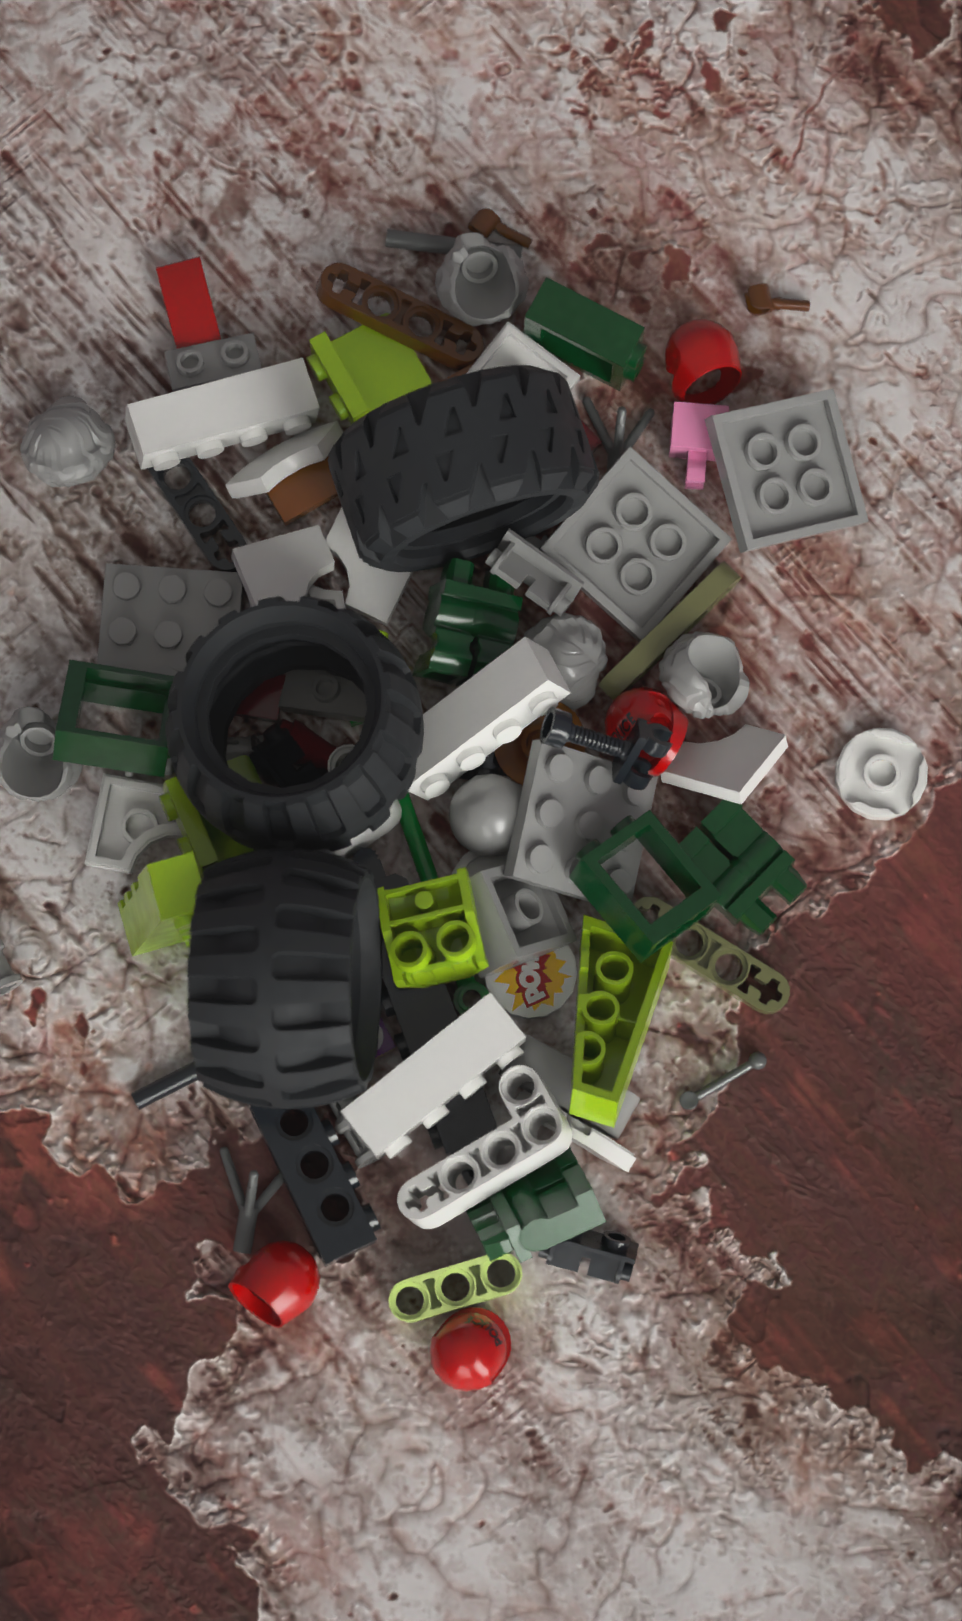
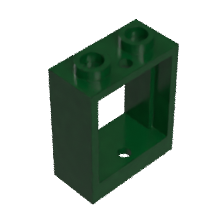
M547 277L545 278L525 315L524 333L563 363L618 391H621L626 379L631 382L636 380L646 360L643 357L648 345L643 343L645 327Z
M69 660L55 731L53 760L165 777L167 760L170 759L166 740V722L169 717L168 696L174 676ZM83 701L161 713L163 716L159 739L152 740L78 728Z
M648 810L636 820L632 815L622 819L611 829L610 834L612 836L603 843L594 839L576 854L575 857L579 862L569 876L640 963L707 916L722 896L651 810ZM636 839L639 840L686 896L685 900L651 924L601 866L602 863Z

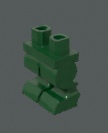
M458 558L446 561L440 582L429 587V603L423 622V631L432 640V648L419 655L412 675L449 685L456 683L455 686H461L513 646L519 625L518 612L521 611L523 597L515 596L514 587L496 574L493 575L490 572L491 569L485 571L483 587L471 585L474 570L472 562ZM470 646L475 650L474 658L469 650Z

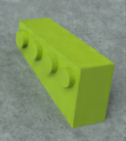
M194 852L147 864L138 875V881L130 886L131 891L126 892L123 895L124 899L117 903L132 957L185 942L187 948L190 947V926L196 902L195 895L198 884L203 879L204 872Z
M583 915L579 948L569 1114L615 1128L669 969L673 947L672 941L640 963L606 921Z

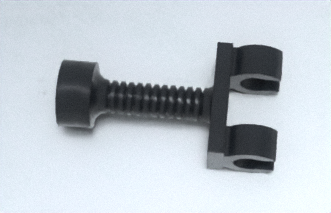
M554 707L550 708L547 712L540 732V742L548 746L561 749L566 742H571L615 756L612 761L613 782L620 785L623 782L635 790H644L653 777L648 775V771L653 765L645 758L638 756L641 750L652 757L662 758L667 755L673 743L667 742L672 732L661 724H647V720L638 718L626 740H622L572 723L573 717L571 713Z

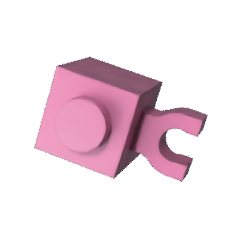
M674 401L669 457L687 459L686 489L703 490L706 460L715 461L704 419L712 415L729 412V406Z

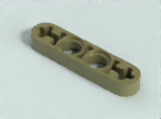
M725 561L718 565L603 678L598 686L612 700L621 693L630 690L664 657L666 649L673 645L675 640L679 639L683 634H688L737 585L741 577Z
M653 896L643 897L634 903L638 910L641 909L645 912L649 911L651 907L659 910L657 919L673 908L668 903ZM697 922L687 929L696 932L701 937L702 948L698 954L693 956L681 954L676 947V938L672 940L671 958L755 1011L762 1014H774L780 1011L788 1002L790 986L784 976ZM732 955L740 961L742 972L737 979L726 981L717 975L715 964L721 956ZM751 967L759 971L753 980L765 986L770 980L778 984L776 993L781 996L778 1002L771 999L767 1004L761 1003L759 1001L761 992L751 985L748 986L746 994L738 989L747 979Z

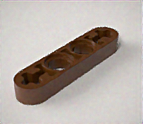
M333 263L323 270L317 281V297L328 308L449 368L461 370L477 361L483 351V338L479 331L471 325L350 265ZM336 279L344 282L343 290L340 294L332 290ZM360 288L364 290V293L358 304H356L353 300ZM372 297L385 299L390 305L391 313L387 316L375 315L368 307V299ZM413 317L424 318L431 325L432 333L424 337L416 335L409 327V320ZM443 329L447 331V333L445 334L442 343L439 345L435 343V341L437 340L438 336L440 335ZM459 339L467 343L466 351L463 355L455 351L457 348L456 343Z

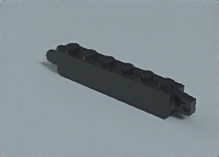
M360 847L353 854L352 861L372 871L376 888L393 889L409 885L407 878L396 873L386 876L381 860L378 859L379 855L376 854V850H372V847ZM382 934L383 981L386 988L381 990V1001L387 1018L393 1015L397 1017L402 1032L395 1034L394 1038L402 1061H404L458 1017L445 983L427 988H398L396 986ZM483 1087L466 1100L461 1094L457 1095L445 1105L450 1112L427 1130L434 1149L444 1147L446 1156L449 1157L496 1129L497 1125ZM462 1171L461 1174L467 1186H469L474 1179V1171Z

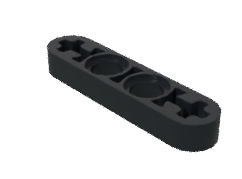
M190 457L180 459V463L174 466L186 468L191 474L189 484L180 490L169 488L165 484V475L170 469L155 471L153 467L146 468L211 567L215 571L237 572L234 562L230 563L226 558H222L219 561L216 559L220 555V550L213 537L207 543H204L202 540L203 538L215 535L223 525H226L228 529L220 531L225 543L229 547H233L236 544L239 547L246 545L243 536ZM208 504L215 509L216 516L210 525L198 527L190 521V512L196 505Z

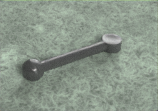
M760 1051L753 1052L747 1062L695 1092H684L680 1097L681 1106L686 1110H692L697 1107L700 1099L752 1069H763L767 1063L765 1054Z

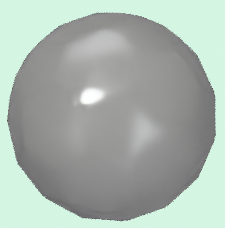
M485 774L474 776L459 787L452 797L449 820L452 833L460 845L474 854L483 856L504 855L509 852L522 792L519 784L506 776Z

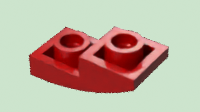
M200 256L156 267L176 349L221 340Z

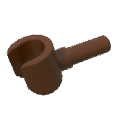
M489 208L479 210L467 226L470 232L482 234L486 239L493 232H496L499 236L526 249L529 248L533 240L502 223L499 216Z
M766 283L749 286L748 292L744 293L747 309L754 316L764 315L773 310L780 309L809 312L810 309L809 300L772 298L769 285Z

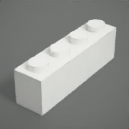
M302 357L127 404L125 422L140 469L153 467L155 471H162L178 465L180 459L197 455L199 459L211 458L222 453L224 447L241 443L243 447H251L266 441L268 435L285 431L286 435L302 433L310 429L311 424L316 422L320 407Z
M527 637L522 638L423 714V748L417 759L416 775L408 792L427 801L443 794L449 789L452 782L467 771L482 765L489 754L501 745L515 740L525 727L538 717L546 715L550 708H556L558 702L571 693L548 649Z
M490 992L342 1109L341 1113L377 1159L385 1153L392 1159L413 1142L408 1134L422 1123L427 1129H430L450 1112L445 1105L457 1095L461 1094L466 1100L487 1083L483 1075L496 1064L504 1070L524 1054L520 1045L526 1041V1036Z

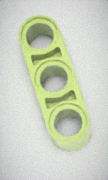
M509 1253L493 1261H490L488 1256L485 1255L404 1279L391 1289L388 1298L389 1307L393 1315L400 1321L414 1323L503 1297L514 1292L520 1285L522 1267L518 1259ZM503 1260L512 1265L515 1271V1278L510 1285L499 1288L490 1283L487 1271L492 1263ZM452 1274L464 1276L470 1286L467 1296L460 1301L449 1300L442 1292L443 1281ZM406 1288L418 1289L424 1296L423 1307L413 1315L404 1314L397 1307L396 1300L398 1294Z

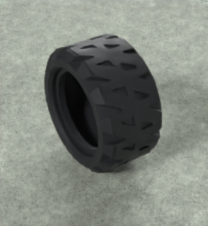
M531 365L502 366L474 371L427 385L391 400L365 414L350 425L332 447L327 460L359 558H362V561L368 563L369 566L391 572H414L443 567L446 561L452 558L467 561L492 553L498 547L509 528L524 539L535 536L559 524L582 508L598 486L599 471L568 382L559 373Z

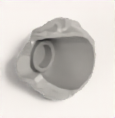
M467 232L456 237L453 248L445 256L442 266L436 272L435 287L437 297L442 306L449 310L451 315L469 325L478 326L508 319L515 312L518 305L526 298L529 279L524 270L523 261L510 246H496L484 238L482 234Z
M66 396L53 403L44 413L31 418L28 430L23 436V441L20 445V452L29 472L36 474L39 479L51 487L69 488L94 480L113 458L116 443L111 426L104 423L97 412L90 408L81 398Z
M555 613L551 617L541 619L534 627L525 632L523 638L527 637L548 649L571 693L560 702L572 710L587 704L595 695L599 672L606 668L608 661L605 650L606 644L602 640L600 629L591 620H587L581 615L574 616L563 613L560 617Z
M695 631L693 634H683L679 639L675 640L673 645L666 649L664 658L659 662V680L666 689L668 696L686 714L692 713L695 718L704 719L710 718L713 715L729 716L736 712L747 699L749 678L743 672V664L735 642L728 637Z
M27 706L15 710L11 719L0 729V785L10 795L20 800L29 799L39 802L40 800H54L64 794L69 787L78 781L83 765L53 760L57 723L42 709Z

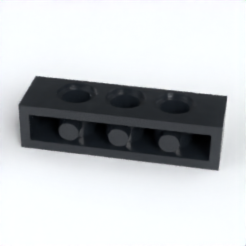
M247 1104L324 1267L375 1244L377 1238L374 1232L381 1229L380 1224L370 1204L361 1206L353 1189L360 1186L359 1180L350 1162L346 1161L341 1164L333 1147L340 1144V1141L329 1118L320 1121L314 1107L278 1109ZM299 1112L304 1115L308 1122L305 1132L298 1136L286 1134L280 1126L281 1119L285 1114ZM310 1154L321 1155L328 1163V1170L320 1178H309L301 1170L300 1164L302 1160ZM337 1196L345 1200L348 1205L347 1216L337 1222L326 1219L321 1212V1205L325 1199Z

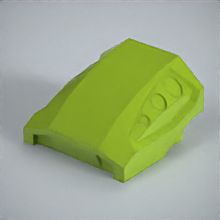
M466 867L456 869L457 873L407 886L393 889L377 888L381 930L390 961L393 980L398 988H427L472 977L489 967L479 928L473 890Z

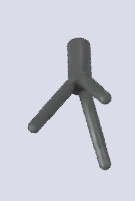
M584 397L582 400L608 454V470L628 447H633L653 418L655 411L651 408L647 409L624 441L627 410L625 407H619L613 444L591 398Z
M223 1146L220 1148V1155L239 1209L233 1251L251 1254L257 1216L280 1188L284 1180L279 1172L255 1201L259 1174L256 1170H252L249 1173L245 1197L229 1149Z

